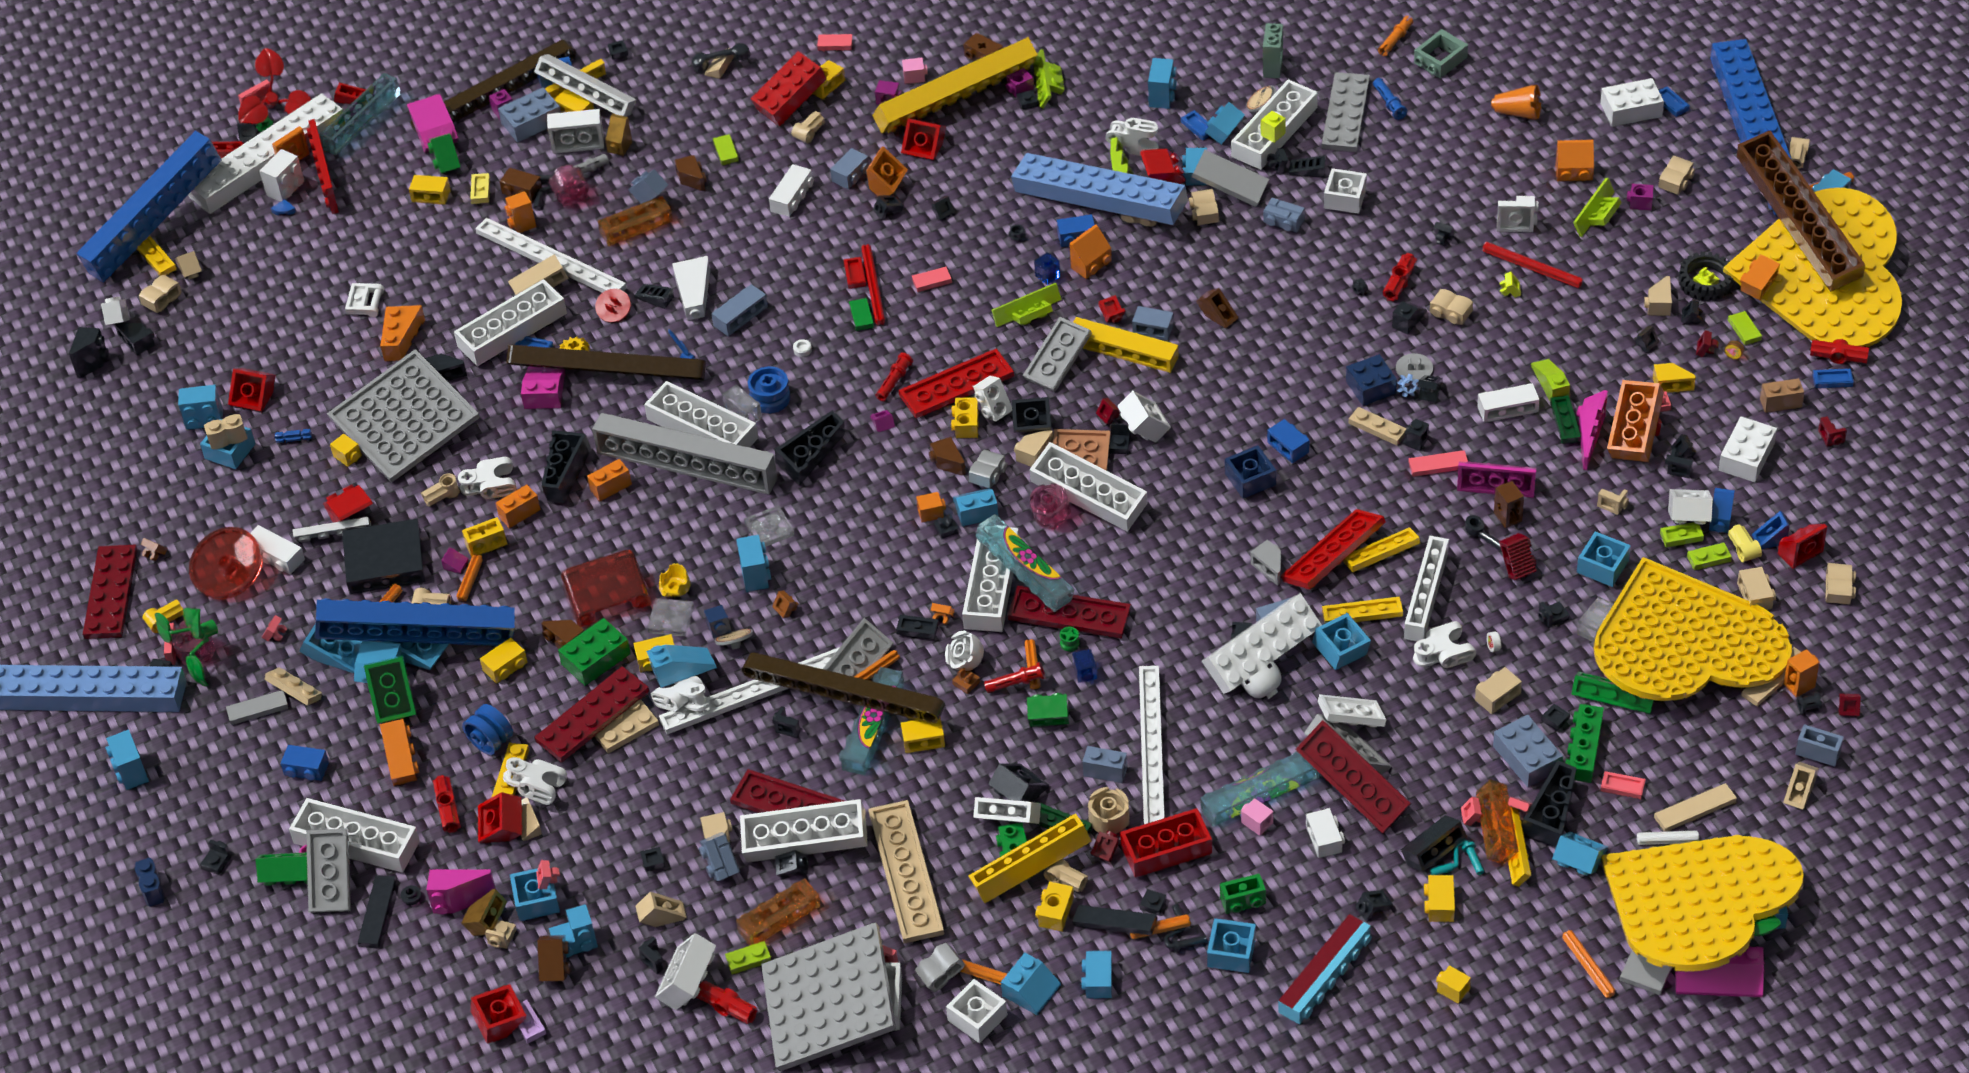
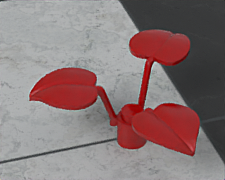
M265 48L255 61L257 73L263 77L270 76L268 93L263 101H260L255 95L246 97L240 105L238 120L239 123L259 124L267 118V108L272 109L276 104L287 102L285 111L287 114H291L312 100L302 90L292 91L288 99L279 100L278 95L272 92L274 75L279 76L284 70L283 60L275 51Z

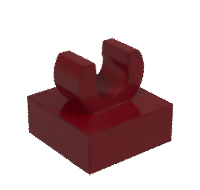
M1705 330L1698 339L1696 355L1703 357L1706 352L1714 354V349L1718 348L1719 341L1711 339L1712 332Z
M1103 398L1096 411V414L1105 424H1112L1114 418H1118L1121 413L1109 398Z
M1839 694L1838 714L1860 716V694Z

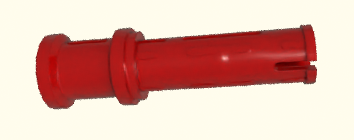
M900 353L896 363L892 364L890 374L875 394L878 400L886 401L898 380L905 376L907 368L913 364V358L907 353Z
M1037 662L1036 665L1028 668L1021 667L1018 672L985 681L984 685L987 693L1022 682L1023 684H1029L1032 680L1045 679V672L1041 662Z

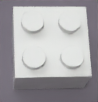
M282 149L260 170L266 195L280 202L290 197L304 182L298 156Z
M1332 168L1324 191V208L1359 214L1366 192L1367 174Z
M1134 391L1118 405L1121 417L1129 424V430L1135 435H1141L1145 440L1149 439L1156 443L1171 428L1156 402Z
M1670 489L1668 513L1671 519L1675 520V523L1694 521L1696 524H1706V521L1711 522L1713 498L1708 490Z
M975 979L946 1006L948 1021L979 1043L1007 1016L1006 1001Z

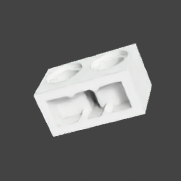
M989 376L973 386L975 398L980 402L982 414L986 419L997 421L1012 411L1011 403L1000 378Z

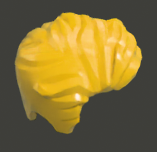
M678 563L669 565L668 570L660 574L659 590L662 596L679 597L688 592L691 582L685 567Z

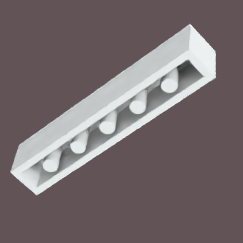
M549 54L540 56L534 71L617 115L625 117L631 115L636 102L635 98Z
M1429 536L1405 621L1404 639L1413 641L1425 639L1448 556L1449 539Z

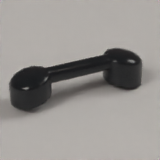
M737 43L729 49L709 54L697 53L692 58L691 63L696 73H702L708 69L709 60L734 55L737 60L744 61L750 58L751 53L746 44Z
M1476 515L1468 516L1465 521V531L1472 537L1482 538L1501 551L1499 540L1483 531L1484 521Z

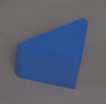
M1779 511L1752 533L1754 540L1759 542L1761 549L1779 546V541L1784 537H1788L1790 526L1783 512Z

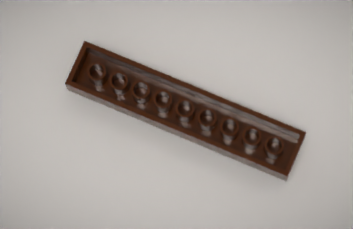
M1769 130L1738 144V160L1828 289L1834 291L1864 276L1865 263L1773 133Z

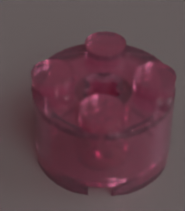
M565 165L554 171L555 175L553 177L550 176L549 185L557 201L564 207L571 205L576 200H585L588 197L589 184L580 167L577 166L576 168L573 165Z
M1055 483L1046 486L1042 484L1032 491L1030 507L1033 517L1039 525L1049 529H1056L1068 519L1071 514V508L1066 491L1062 486Z
M182 621L175 630L188 628L185 621ZM191 631L172 635L175 653L179 661L187 665L186 657L190 656V652L203 641V639H195ZM212 636L209 637V642H206L195 652V656L200 662L208 661L215 652Z

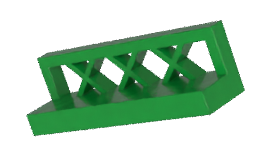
M1578 672L1575 675L1572 695L1651 713L1654 700L1643 699L1624 691L1608 678L1584 672Z

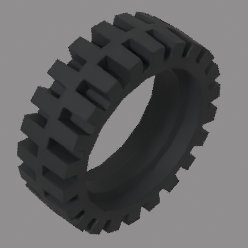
M1705 251L1700 252V255L1696 252L1693 253V256H1687V259H1684L1683 263H1681L1678 280L1681 290H1684L1686 295L1690 294V298L1694 299L1696 296L1699 301L1702 298L1707 302L1709 298L1712 301H1716V298L1722 299L1723 295L1726 296L1731 291L1734 282L1731 276L1723 272V267L1730 261H1726L1724 256L1719 258L1720 254L1717 253L1713 256L1712 252H1708V255H1706ZM1706 267L1721 273L1724 276V281L1715 285H1702L1693 281L1688 274L1695 269Z

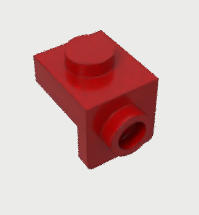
M1116 295L1098 302L1107 323L1110 321L1115 323L1123 319L1126 310L1121 308Z

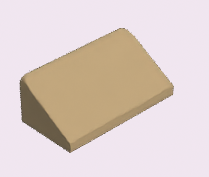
M734 55L714 59L706 70L705 75L720 79L733 60Z
M524 798L522 800L523 829L520 836L523 841L542 835V832L528 798Z

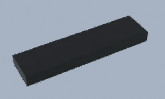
M375 875L357 942L359 947L379 948L397 881L395 876Z
M1078 905L1072 922L1074 926L1152 935L1158 918L1156 914Z

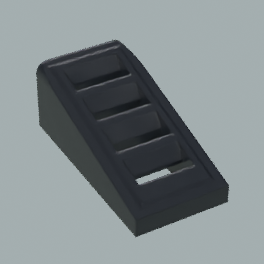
M1326 156L1290 160L1289 175L1324 177Z
M643 284L634 295V298L665 309L673 300L674 292L669 287Z

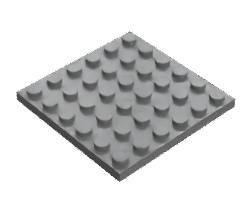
M416 349L327 413L328 417L346 436L359 444L360 451L391 483L480 418L479 413Z
M876 922L761 964L775 1065L779 1072L896 1030L880 928Z

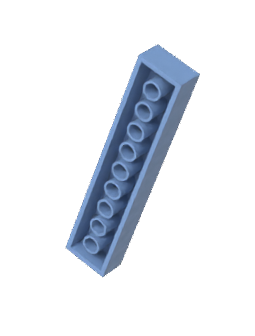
M1030 153L1025 154L1011 176L1014 190L1018 193L1171 225L1175 223L1188 202L1186 188L1182 184Z
M0 665V710L179 712L187 680L182 667Z

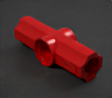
M1406 253L1402 255L1398 264L1392 268V275L1383 290V296L1387 300H1398L1402 290L1407 287L1408 279L1417 264V258L1413 254Z
M1836 339L1833 342L1812 340L1810 355L1830 358L1836 364H1842L1846 361L1867 363L1869 347L1849 345L1843 339Z
M444 775L437 776L433 780V786L443 831L449 833L456 832L461 826L450 777Z
M708 981L699 984L700 991L696 998L712 1005L722 1016L731 1015L746 1024L754 1021L758 1012L757 1007L740 999L735 991L729 988L723 990Z

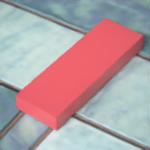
M1465 450L1409 458L1408 463L1412 477L1456 471L1458 470L1459 461L1468 462Z

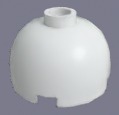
M959 631L952 636L954 640L951 645L947 644L945 659L947 664L960 671L962 668H965V671H970L976 668L983 658V644L977 636L966 631Z
M1274 661L1270 663L1272 666L1270 669L1265 666L1248 679L1250 683L1246 685L1243 682L1241 684L1249 695L1254 698L1267 696L1269 699L1278 692L1276 688L1281 684L1282 677Z

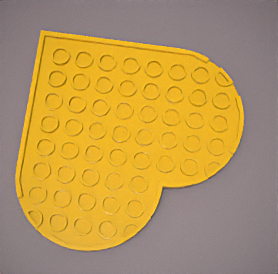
M1828 188L1814 193L1865 263L1864 276L1834 291H1830L1780 218L1723 267V272L1741 285L1740 279L1745 272L1748 273L1751 262L1754 259L1757 260L1760 254L1780 263L1778 276L1760 301L1810 340L1833 342L1836 339H1843L1849 345L1869 347L1883 340L1894 329L1901 312L1902 297L1900 288L1895 278L1885 268L1894 253L1897 232L1894 220L1888 210L1878 200L1854 189Z
M1642 557L1597 631L1594 641V656L1604 675L1620 687V689L1643 699L1672 701L1687 698L1698 693L1709 681L1719 685L1740 688L1767 684L1778 678L1785 671L1787 660L1791 657L1792 644L1789 642V634L1784 625L1779 624L1773 619L1774 615L1757 604L1750 606L1749 601Z
M1733 835L1730 837L1610 853L1601 857V863L1628 945L1635 954H1640L1647 958V962L1661 968L1664 965L1675 967L1676 971L1713 969L1729 963V959L1736 955L1741 956L1748 949L1751 939L1754 938V920L1778 914L1779 909L1784 906L1789 907L1796 901L1798 893L1803 888V869L1797 857L1780 844L1758 837Z

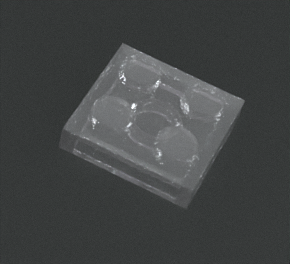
M779 505L744 518L745 525L751 535H759L760 542H764L765 547L795 535L792 526Z
M655 598L647 627L648 633L686 636L694 608L693 602Z

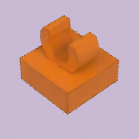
M932 603L931 611L935 613L932 619H938L940 616H943V624L947 625L949 621L948 616L953 617L955 609L951 606Z

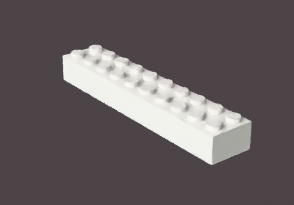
M321 93L223 157L222 161L189 194V198L209 214L213 213L262 180L260 170L275 156L272 143L300 126L304 130L308 149H310L309 139L313 138H309L306 128L310 127L308 120L315 119L319 137L322 141L338 130L332 129L330 124L343 112V109Z

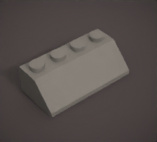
M1317 714L1304 732L1308 736L1324 720L1381 775L1392 767L1344 722L1331 723L1326 720L1324 715Z

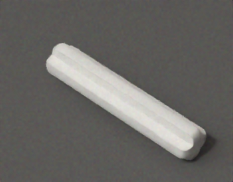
M1698 831L1637 833L1638 845L1680 844L1699 841Z

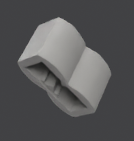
M983 450L969 470V482L987 488L997 484L999 476L1007 468L1005 456Z
M944 943L938 945L930 957L921 960L915 971L926 986L933 992H936L950 978L958 974L965 966V963L949 944Z

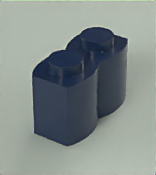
M151 858L137 861L135 863V872L146 904L151 907L164 903L165 895L154 861Z

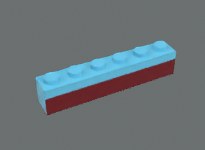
M1349 914L1278 1000V1013L1299 1025L1304 1018L1308 1019L1313 1007L1322 1002L1326 991L1334 987L1339 975H1343L1348 968V964L1352 960L1357 959L1361 948L1369 944L1372 938L1370 935L1371 926Z

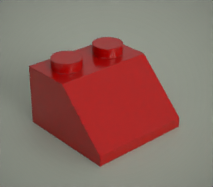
M907 119L901 153L935 160L944 141L946 126Z
M1168 149L1140 151L1150 178L1177 184L1185 182L1184 170L1179 164L1180 159L1176 153H1172Z
M234 368L228 405L263 411L273 394L276 375L245 368Z
M351 484L343 488L344 492L338 496L334 493L326 497L327 501L323 505L333 523L339 522L373 504L360 485L354 487Z
M1810 524L1798 529L1794 534L1782 538L1779 541L1778 555L1793 569L1822 553L1828 526L1826 524Z
M501 792L478 805V843L511 841L522 835V797Z
M510 984L471 997V1013L487 1044L506 1038L526 1019V1014Z

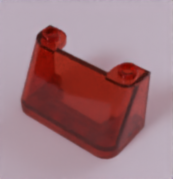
M623 550L567 568L561 574L565 597L574 620L580 627L592 624L595 620V612L631 601L635 608H644L652 605L639 564L632 550Z

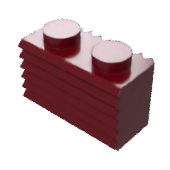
M1517 533L1499 541L1510 578L1518 580L1536 572L1535 565L1537 563L1535 557L1531 554L1530 548L1532 544L1527 536Z

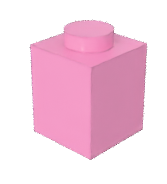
M923 58L902 60L905 84L925 82V75H928L927 64L923 65Z
M1254 798L1249 804L1246 803L1242 807L1241 823L1260 836L1273 824V811Z

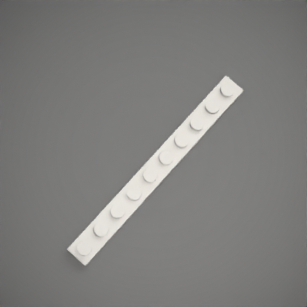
M488 218L475 228L477 234L538 263L555 254L568 277L603 293L608 289L615 288L623 291L626 289L625 282Z
M839 648L799 663L823 669ZM752 680L707 697L710 705L702 711H692L681 707L676 712L670 711L659 715L666 734H670L788 688Z
M1139 666L1144 824L1164 818L1159 666Z

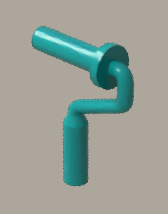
M1462 841L1454 848V863L1429 869L1430 875H1441L1457 868L1459 865V846H1462L1463 852H1467L1476 874H1483L1484 869L1475 852V842Z

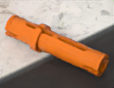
M1405 16L1399 24L1395 25L1393 32L1378 48V52L1380 54L1383 53L1382 56H1387L1398 40L1406 35L1408 28L1414 23L1413 19Z

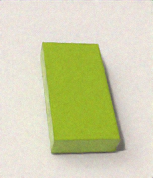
M730 134L713 138L721 165L739 161Z
M1745 311L1728 316V322L1744 345L1762 340L1761 333Z

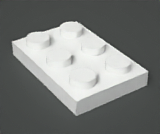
M1319 694L1318 703L1326 720L1331 723L1344 722L1350 725L1363 724L1370 727L1385 726L1386 718L1376 700Z

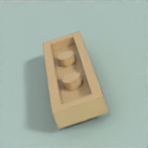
M1360 407L1349 417L1348 424L1394 445H1398L1405 437L1406 428Z
M280 667L265 674L267 682L307 706L321 700L322 693Z

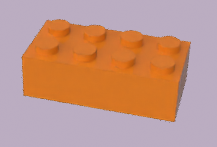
M1622 380L1607 446L1611 458L1649 462L1664 395L1660 383Z

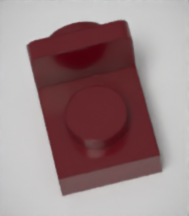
M1828 416L1821 417L1818 431L1826 446L1844 443L1847 434L1846 428L1836 429Z
M1111 831L1106 833L1099 832L1090 854L1111 862L1117 846H1121V841L1117 838L1118 835Z

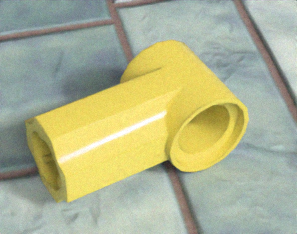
M1740 524L1735 525L1729 530L1728 536L1735 545L1741 562L1762 556L1759 542L1752 540L1744 526H1740Z

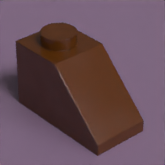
M1220 288L1207 291L1196 300L1204 315L1223 328H1227L1239 318Z
M952 437L930 443L931 451L928 452L931 462H935L938 469L961 476L966 475L965 462Z

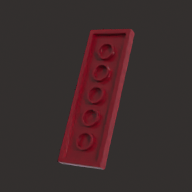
M136 544L98 546L82 634L84 639L120 638L123 636L137 555Z
M1017 586L1008 612V620L1060 629L1074 627L1078 632L1122 639L1131 611V604Z
M622 666L534 737L535 742L562 763L650 692L649 687Z
M1324 720L1295 749L1382 833H1385L1412 804Z
M747 769L730 798L731 804L757 813L845 801Z

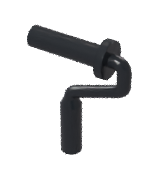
M553 172L552 175H537L540 176L541 182H552L555 185L540 188L536 192L535 210L541 209L542 192L559 188L562 185V181L556 172Z
M1174 904L1172 909L1175 917L1183 915L1180 905ZM1186 927L1176 929L1163 938L1166 947L1173 949L1175 953H1178L1179 949L1206 944L1207 939L1205 935L1179 941L1174 938L1171 944L1169 939L1184 931Z

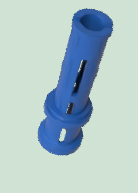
M1382 78L1375 79L1373 86L1385 100L1386 107L1392 111L1394 119L1400 120L1404 118L1408 112L1407 108L1402 106L1401 100L1393 95Z

